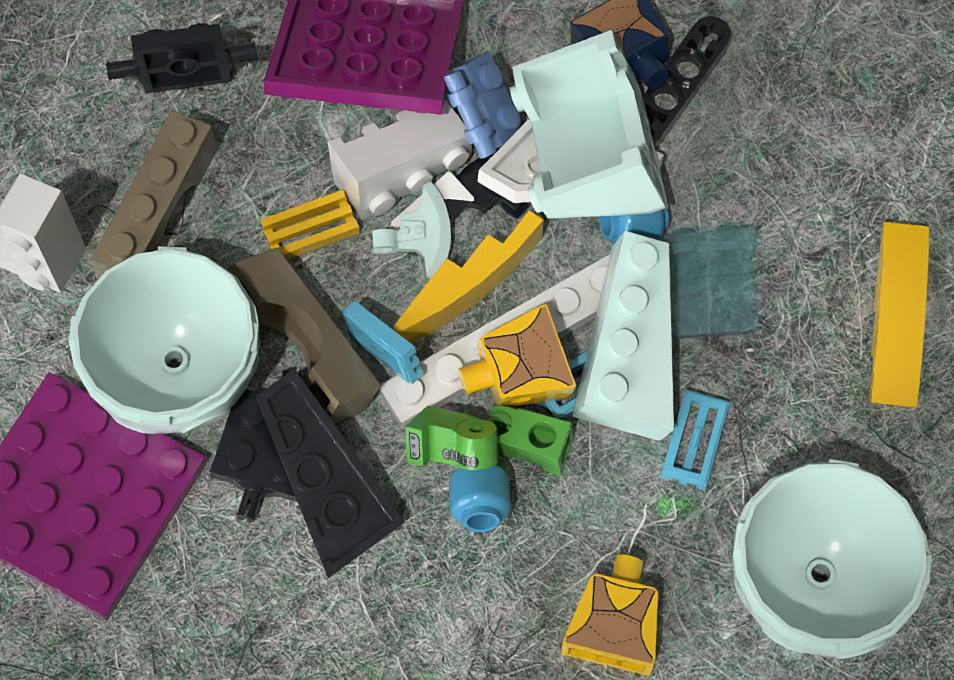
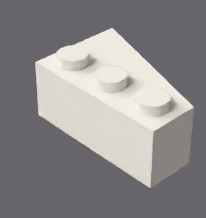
M446 100L444 101L442 115L404 110L397 113L396 119L398 122L381 129L375 123L369 124L362 128L361 132L364 136L347 143H344L340 137L328 141L333 182L339 190H344L347 201L362 221L373 214L375 216L384 214L393 207L397 199L410 191L411 193L421 191L422 186L427 182H431L433 177L446 169L449 171L455 170L468 160L469 155L472 154V144L468 143L463 132L467 128Z
M20 173L0 206V267L20 275L24 283L37 290L44 291L48 287L61 293L86 249L62 190Z

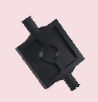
M197 23L183 29L168 31L152 29L144 34L131 35L132 59L106 62L109 81L112 79L135 77L143 84L145 93L148 94L231 82L230 69L232 63L258 61L255 42L229 46L223 39L220 24L208 25Z
M283 370L281 378L291 370ZM248 389L244 391L238 401L231 407L210 470V477L233 483L240 490L244 491L235 516L244 521L248 505L250 504L247 522H255L262 497H281L297 502L256 400V396L260 393Z

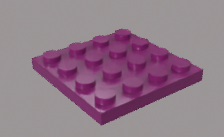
M288 0L264 77V94L285 98H300L326 101L328 103H343L442 115L448 87L443 76L451 72L464 9V0Z
M48 372L0 444V561L108 621L206 466V457L162 433L146 434L124 427L117 423L89 393Z

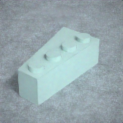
M624 231L612 246L572 417L661 441L674 431L669 243Z

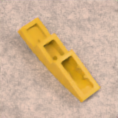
M528 211L504 243L499 242L488 234L462 268L446 258L394 324L393 330L408 342L413 343L442 328L481 301L508 277L540 242L543 236L544 220L533 212Z
M883 222L873 312L876 313L871 349L873 364L868 400L870 403L917 408L926 316L929 226Z

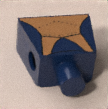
M608 0L570 21L571 45L612 30L636 78L639 77L649 89L657 88L667 79L669 71L663 63L669 58V37L650 0Z

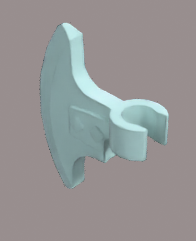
M427 182L422 186L423 199L419 209L413 213L400 214V229L398 231L378 229L372 231L373 254L388 255L398 251L420 254L425 261L426 278L430 280L446 258H448L451 245V226L446 204L440 192L432 182Z

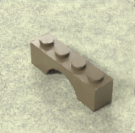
M171 110L90 259L98 279L106 270L139 253L157 251L158 247H161L163 234L174 207L192 185L199 186L218 150L212 125Z
M278 248L234 262L230 272L238 277L254 303L259 325L280 331L299 347L307 364V377L304 383L332 422L337 424L364 412L380 388V383Z

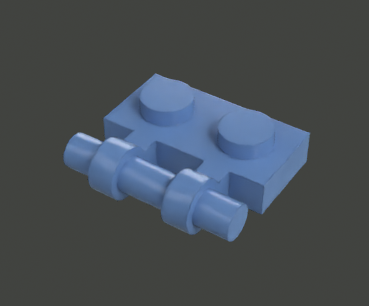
M490 51L472 57L453 69V72L443 76L450 91L447 94L452 108H458L467 128L463 131L469 144L474 143L480 158H485L495 153V148L503 146L522 126L520 114L509 96L502 80L501 71L495 64Z

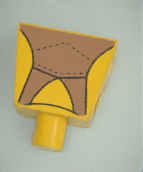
M547 304L541 305L479 338L477 346L481 361L458 368L459 378L466 395L491 388L496 404L506 407L565 399L571 397L576 388V383Z
M616 555L611 577L601 574H592L565 634L561 651L562 655L647 676L651 675L656 655L658 589L639 584L644 564L641 559L630 555Z

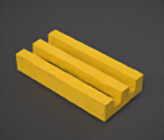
M344 190L260 220L270 249L278 248L286 260L360 233L359 225L356 219H354L353 211L347 202ZM342 219L346 222L282 247L278 244L301 234L312 233L319 230L320 227Z

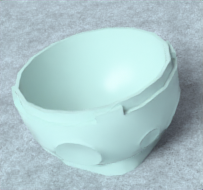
M158 247L157 251L136 254L104 272L81 300L75 316L71 317L68 343L71 349L73 366L90 396L117 423L146 434L179 432L185 434L229 413L231 407L244 393L257 369L259 361L260 326L256 307L238 277L209 257L189 252L186 247ZM173 358L183 360L182 364L177 368L167 366Z
M829 459L828 462L803 464L772 477L750 498L743 508L736 525L732 565L734 584L739 598L769 638L797 653L844 659L862 655L886 645L889 639L919 608L930 582L932 555L929 553L926 534L909 502L879 476L859 468V464ZM815 569L822 570L827 576V581L823 583L815 581L811 571Z

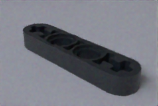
M715 16L699 19L665 64V68L669 71L665 82L657 88H648L644 93L643 100L647 117L653 120L650 130L655 150L658 149L725 55L730 41V28L722 19ZM711 33L718 36L717 40L710 41L705 48L704 54L701 53L699 50L702 46L703 36L708 37ZM682 62H691L698 67L700 73L695 77L685 78L677 73L676 66ZM667 93L675 98L677 105L670 110H662L654 105L653 98L658 94Z

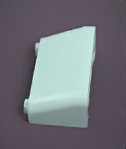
M612 30L512 67L516 85L510 87L511 97L518 112L525 110L531 120L541 173L533 177L534 186L528 187L531 203L537 213L544 212L547 218L554 219L643 215L668 208L643 96L636 76Z

